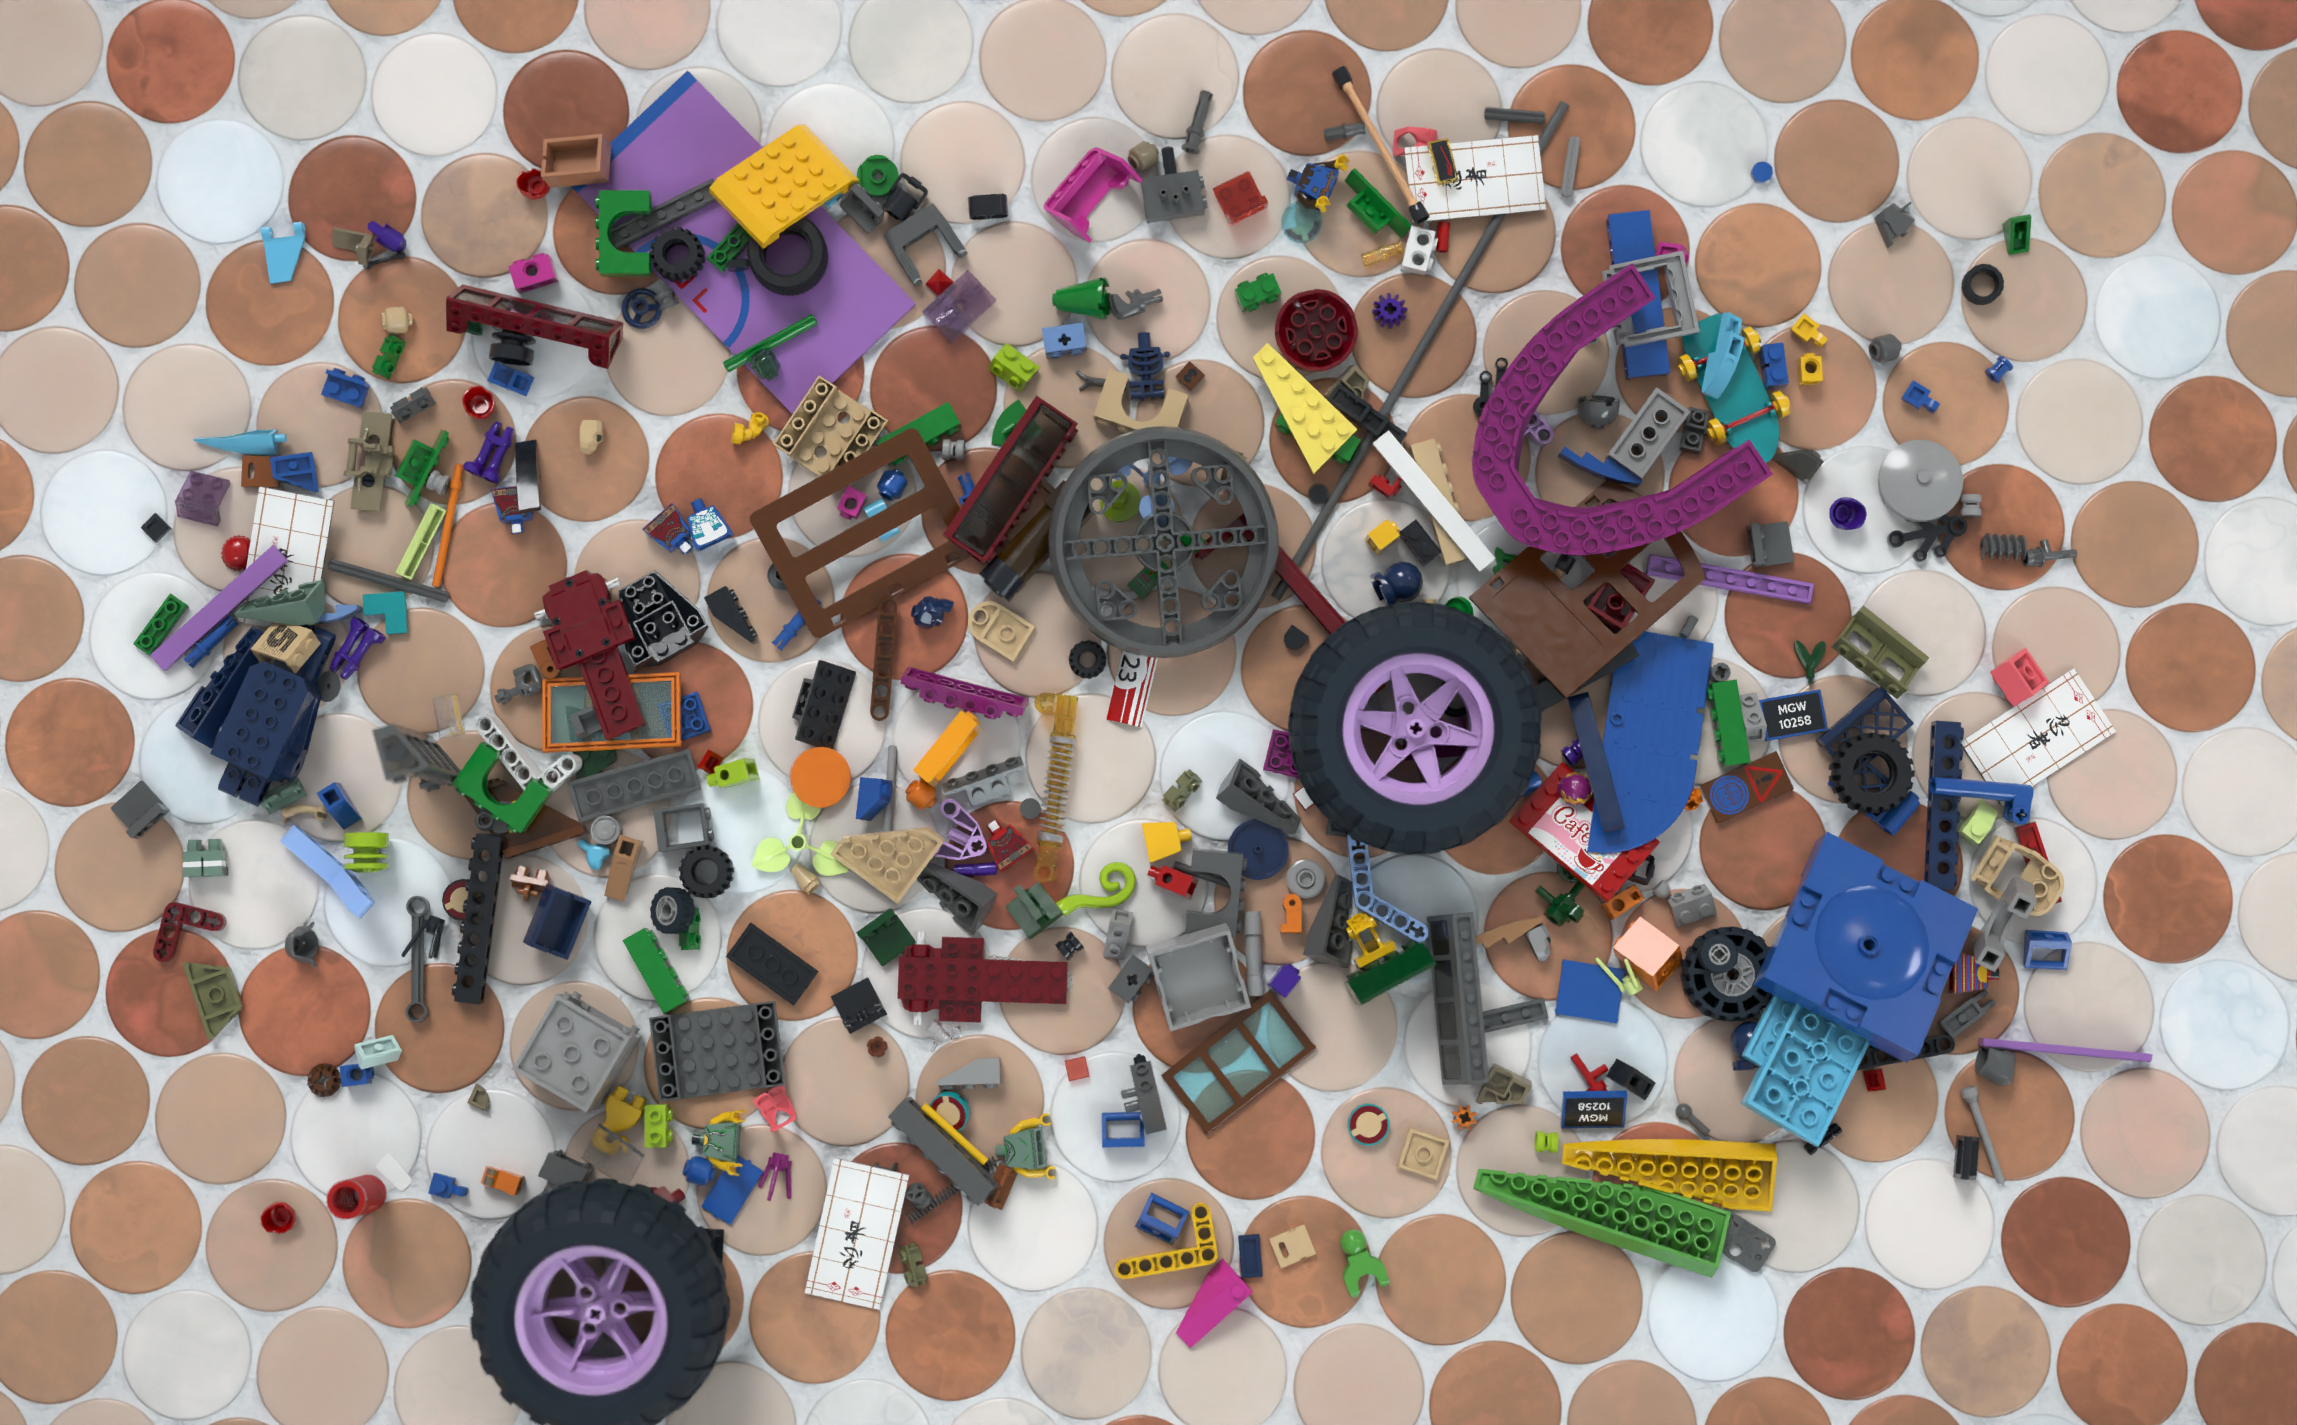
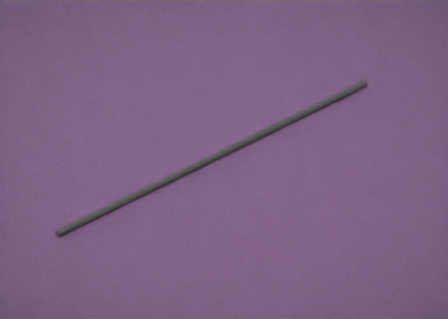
M1560 101L1538 139L1540 156L1569 108V105L1563 101ZM1507 213L1494 214L1379 410V413L1385 417H1388ZM1368 432L1365 434L1292 560L1299 568L1372 445L1375 437ZM1283 578L1280 579L1271 595L1279 601L1289 586Z

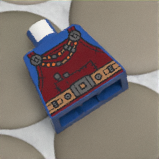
M517 486L491 489L500 522L503 524L510 523L511 534L524 533L523 522L532 521L533 512L520 513Z
M673 503L667 506L642 529L669 552H673L678 548L686 555L693 549V546L687 540L691 536L690 528Z

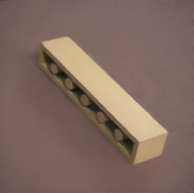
M1434 438L1410 445L1409 451L1412 459L1457 513L1460 514L1457 502L1454 503L1452 499L1454 494L1452 483H1448L1446 475H1448L1446 463L1441 462L1440 455H1442L1440 443H1436ZM1428 512L1438 548L1441 550L1440 555L1444 567L1467 561L1466 556Z

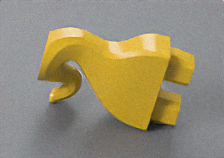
M621 1085L615 1089L613 1094L608 1096L605 1103V1121L594 1134V1144L613 1154L620 1149L622 1144L624 1151L628 1152L629 1140L625 1136H618L613 1141L608 1140V1135L635 1126L645 1112L643 1109L647 1101L646 1098L638 1094L635 1095L632 1103L625 1101L630 1090Z

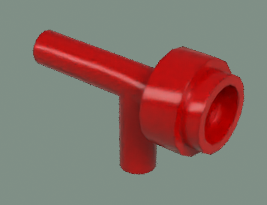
M1577 1053L1570 1057L1590 1086L1586 1091H1608L1603 1079L1599 1082L1595 1080L1609 1071L1605 1064L1590 1072Z

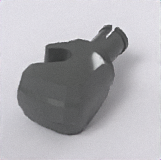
M1135 289L1134 293L1126 291L1125 294L1130 299V304L1123 301L1118 294L1108 295V302L1111 312L1118 320L1145 313L1147 305L1163 302V296L1154 297L1160 295L1161 290L1157 289L1143 294L1139 289Z

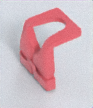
M1412 126L1395 130L1392 155L1394 157L1405 155V148H1399L1398 146L1400 137L1410 133L1415 138L1417 143L1413 147L1427 146L1437 142V130Z
M775 1086L769 1089L768 1093L764 1092L753 1099V1103L760 1109V1113L770 1125L772 1133L794 1121L797 1116L789 1096L785 1093L784 1086ZM778 1110L790 1115L785 1122L779 1125L775 1123Z

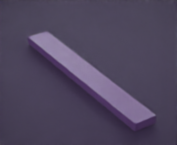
M272 545L150 656L163 671H167L288 562L286 557L275 545Z
M1649 554L1646 569L1648 576L1679 581L1684 576L1677 559ZM1700 563L1706 577L1700 585L1811 604L1814 583Z
M1978 1038V1045L1981 1047L2142 1062L2152 1061V1054Z

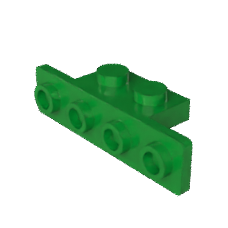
M1354 168L1346 177L1345 182L1357 195L1346 206L1374 234H1377L1388 224L1400 238H1403L1412 225Z
M441 430L432 448L415 439L412 440L395 474L396 477L413 485L404 503L405 505L412 507L413 504L416 505L421 497L419 492L423 485L426 486L431 468L435 467L439 462L440 456L438 454L441 448L444 449L448 444L449 438L447 436L449 432Z

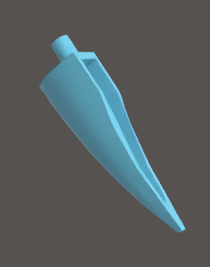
M255 430L231 436L194 438L193 440L230 452L259 456H278L279 442H287V435L278 434V430Z

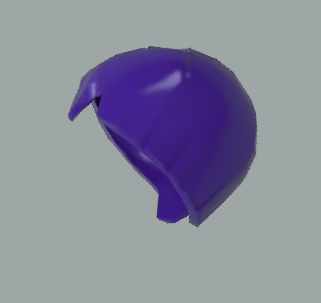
M1851 497L1837 499L1829 509L1831 523L1841 530L1860 528L1867 516L1864 505Z

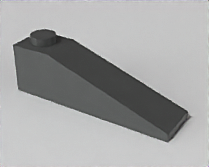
M1335 875L1307 934L1303 952L1304 956L1316 962L1343 968L1349 967L1352 952V941H1349V935L1346 931V928L1349 927L1346 921L1349 920V909L1352 907V882L1348 879Z

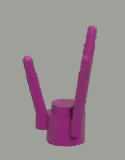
M773 1152L772 1157H769L768 1164L758 1185L759 1188H762L770 1169L774 1170L767 1197L768 1201L772 1199L778 1171L784 1172V1168H786L787 1198H791L792 1161H788L789 1155Z

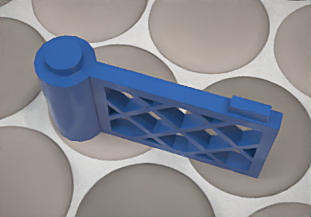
M1870 763L1863 767L1862 771L1855 774H1862L1864 786L1858 787L1864 789L1867 793V788L1879 787V791H1881L1882 787H1886L1889 780ZM1874 773L1878 776L1879 785L1867 786L1866 774ZM1832 782L1827 783L1830 787H1834ZM1909 791L1907 792L1908 796L1906 799L1901 800L1898 806L1888 811L1880 812L1877 817L1873 813L1864 814L1877 823L1887 834L1895 836L1919 807L1920 802L1918 800L1920 798L1914 792Z

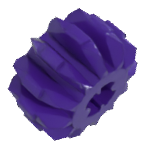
M1387 293L1386 299L1380 295V302H1374L1373 305L1376 309L1372 310V314L1378 315L1374 319L1375 322L1382 320L1381 327L1388 323L1389 329H1392L1393 322L1396 326H1400V320L1406 319L1403 313L1407 312L1408 309L1407 307H1401L1405 304V300L1398 302V294L1395 295L1394 299H1391V293ZM1387 307H1391V310H1393L1392 315H1389V312L1386 311Z

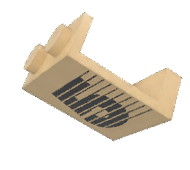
M273 622L252 646L251 651L259 662H268L273 658L285 662L290 671L296 674L321 643L310 629Z

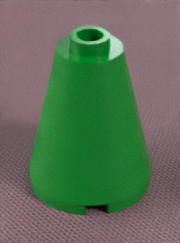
M1101 277L1057 289L1056 293L1052 295L1053 306H1056L1057 310L1107 319L1106 315L1110 314L1108 295L1110 293L1106 291V287H1109V282L1107 278Z

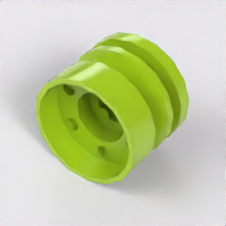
M344 833V847L354 849V853L344 855V859H353V863L344 864V869L358 873H371L389 869L388 863H379V859H389V855L379 853V849L389 847V833Z

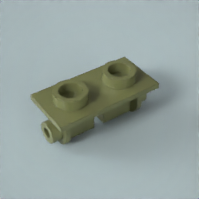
M1190 769L1187 772L1184 771L1175 781L1180 786L1179 789L1172 785L1163 795L1162 801L1174 812L1184 806L1186 799L1191 793L1198 790L1202 782L1198 775Z
M916 1242L909 1243L908 1246H899L898 1256L900 1262L904 1264V1279L906 1283L909 1284V1287H918V1285L926 1284L928 1277L924 1264L916 1266V1262L923 1260L919 1245L917 1246Z

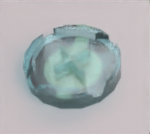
M1299 201L1290 204L1281 218V228L1285 236L1297 243H1307L1313 240L1319 234L1322 227L1320 212L1318 210L1304 209Z

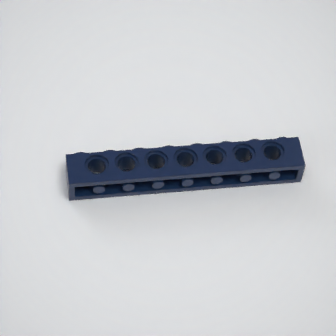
M1950 721L1931 722L1924 881L1941 890H1954V886L1957 885V874H1954L1955 865L1958 864V853H1955L1956 844L1959 843V832H1956L1957 823L1960 821V811H1957V806L1961 797L1931 794L1929 791V781L1932 777L1962 779V770L1959 769V762L1963 758L1960 740H1963L1964 728L1961 727V722ZM1945 738L1951 740L1952 744L1949 749L1943 745ZM1945 758L1951 764L1948 770L1942 766V761ZM1942 800H1945L1949 805L1946 812L1940 807ZM1941 821L1947 823L1948 829L1945 833L1939 828ZM1940 842H1944L1947 846L1945 853H1941L1938 849ZM1939 863H1943L1946 867L1944 874H1940L1937 870Z

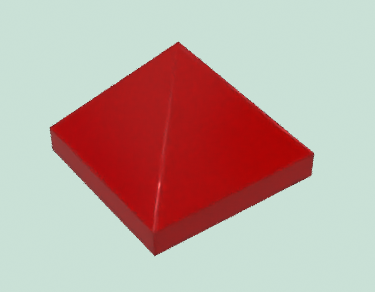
M938 269L925 285L941 298L954 284V281Z
M708 749L698 768L713 774L715 773L714 767L720 765L723 757Z
M1882 1068L1863 1071L1868 1092L1886 1089Z

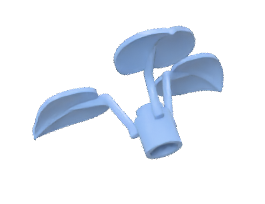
M1160 453V459L1163 461V456ZM1168 457L1169 471L1173 475L1185 473L1193 463L1186 459ZM1134 462L1115 472L1121 473L1127 478L1131 473V469H1133L1143 477L1144 485L1149 488L1148 471L1143 473L1133 465ZM1157 473L1154 476V482L1157 485L1160 483L1161 473ZM1118 476L1113 478L1116 480H1121V478ZM1159 494L1155 500L1158 506L1165 505L1166 497ZM1150 495L1144 496L1140 501L1139 510L1143 519L1151 514ZM1171 499L1172 512H1174L1175 506L1173 500ZM1161 515L1157 519V524L1162 528L1165 527L1168 519L1166 516Z

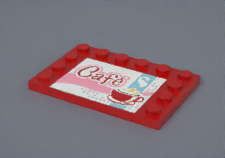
M1562 762L1513 815L1509 823L1608 903L1659 845L1660 841L1655 838L1640 847L1617 853L1587 852L1594 795L1584 805H1569L1560 798L1558 794L1559 782L1567 774L1574 772Z

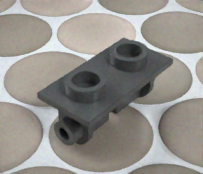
M421 387L409 394L412 399L411 401L404 397L392 403L393 406L390 409L393 416L401 423L436 404V402L431 397L428 388Z

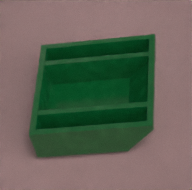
M1416 940L1410 941L1401 946L1402 951L1398 952L1395 950L1384 955V961L1379 962V960H1375L1364 966L1366 968L1365 971H1355L1347 975L1348 980L1344 984L1355 1004L1363 1005L1437 965L1424 943L1417 942Z

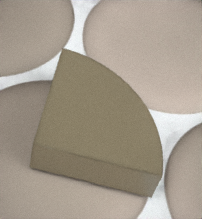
M477 1083L467 1103L487 1112L490 1104L489 1095Z

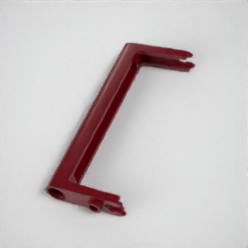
M1244 513L1226 528L1247 526ZM1250 530L1243 532V536L1250 541L1253 537ZM1228 531L1222 534V541L1225 542L1232 536L1231 533ZM1211 536L1206 540L1208 544L1211 542ZM1279 545L1275 572L1288 583L1290 590L1329 634H1332L1346 621ZM1216 548L1201 549L1195 554V558L1198 559L1200 557L1203 560Z

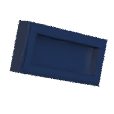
M1238 1235L1241 1278L1262 1277L1260 1235Z

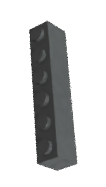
M911 1096L903 1099L888 1116L892 1121L893 1127L903 1131L907 1135L906 1139L912 1145H917L922 1150L921 1154L926 1159L932 1160L936 1164L937 1170L943 1175L946 1174L951 1179L952 1185L959 1190L961 1189L966 1194L968 1201L978 1206L983 1204L1000 1184L962 1146L920 1109L921 1106Z

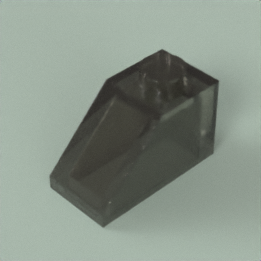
M1808 449L1778 453L1772 458L1775 463L1804 484L1811 480L1824 462L1820 459L1821 455L1814 450L1809 451Z

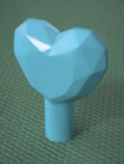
M583 838L577 843L586 852L587 863L593 870L600 869L603 866V861L610 856V849L606 845H590Z

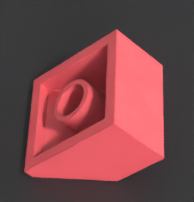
M2026 647L1990 672L1994 682L2000 686L2005 698L2011 702L2013 707L2032 697L2049 683Z

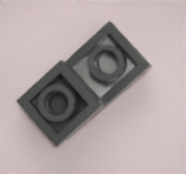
M1689 407L1688 410L1691 412L1685 419L1679 450L1699 455L1704 432L1707 427L1709 411Z

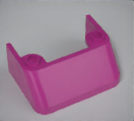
M1095 147L1086 153L1046 200L1044 210L1073 235L1090 243L1092 239L1086 234L1090 224L1086 218L1111 188H1124L1130 179L1139 183L1143 180L1123 158Z

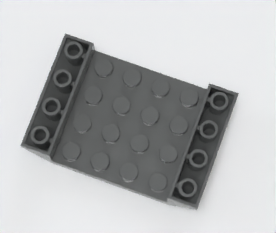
M776 1001L649 1017L659 1102L786 1085Z

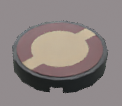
M467 879L452 882L443 892V908L455 920H465L466 912H463V904L468 898V891H466ZM482 892L476 894V900L479 903H483L485 900ZM475 913L473 919L477 917L479 913Z

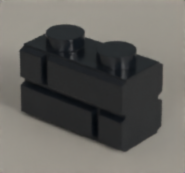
M1416 519L1399 532L1402 541L1413 555L1419 558L1418 561L1423 567L1441 554V550Z

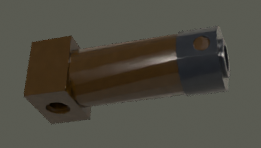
M1046 480L1040 483V487L1049 494L1044 500V506L979 573L980 577L984 580L983 582L1000 598H1004L1007 602H1010L1034 573L1049 559L1050 521L1057 497L1065 483L1064 480L1056 488ZM1088 505L1085 509L1080 529L1094 515L1089 511Z

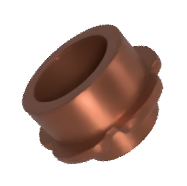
M879 1036L870 1039L867 1043L868 1053L871 1056H883L888 1048L887 1042Z

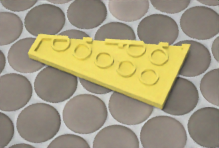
M1267 343L1253 357V361L1314 475L1357 431V428Z

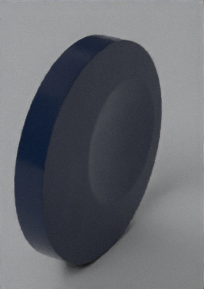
M1252 819L1240 824L1233 831L1228 842L1227 851L1242 852L1243 858H1247L1246 871L1242 870V876L1253 880H1263L1274 876L1284 866L1288 857V842L1281 829Z

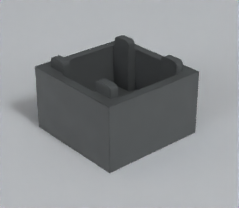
M560 1149L559 1151L555 1150L548 1153L538 1174L539 1177L559 1186L573 1181L588 1182L594 1168L590 1167V1162H587V1164L581 1163L563 1155L564 1150Z

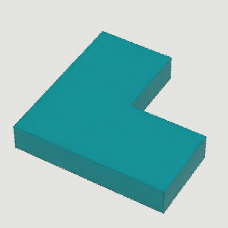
M405 591L362 595L364 616L385 614L387 635L408 633Z

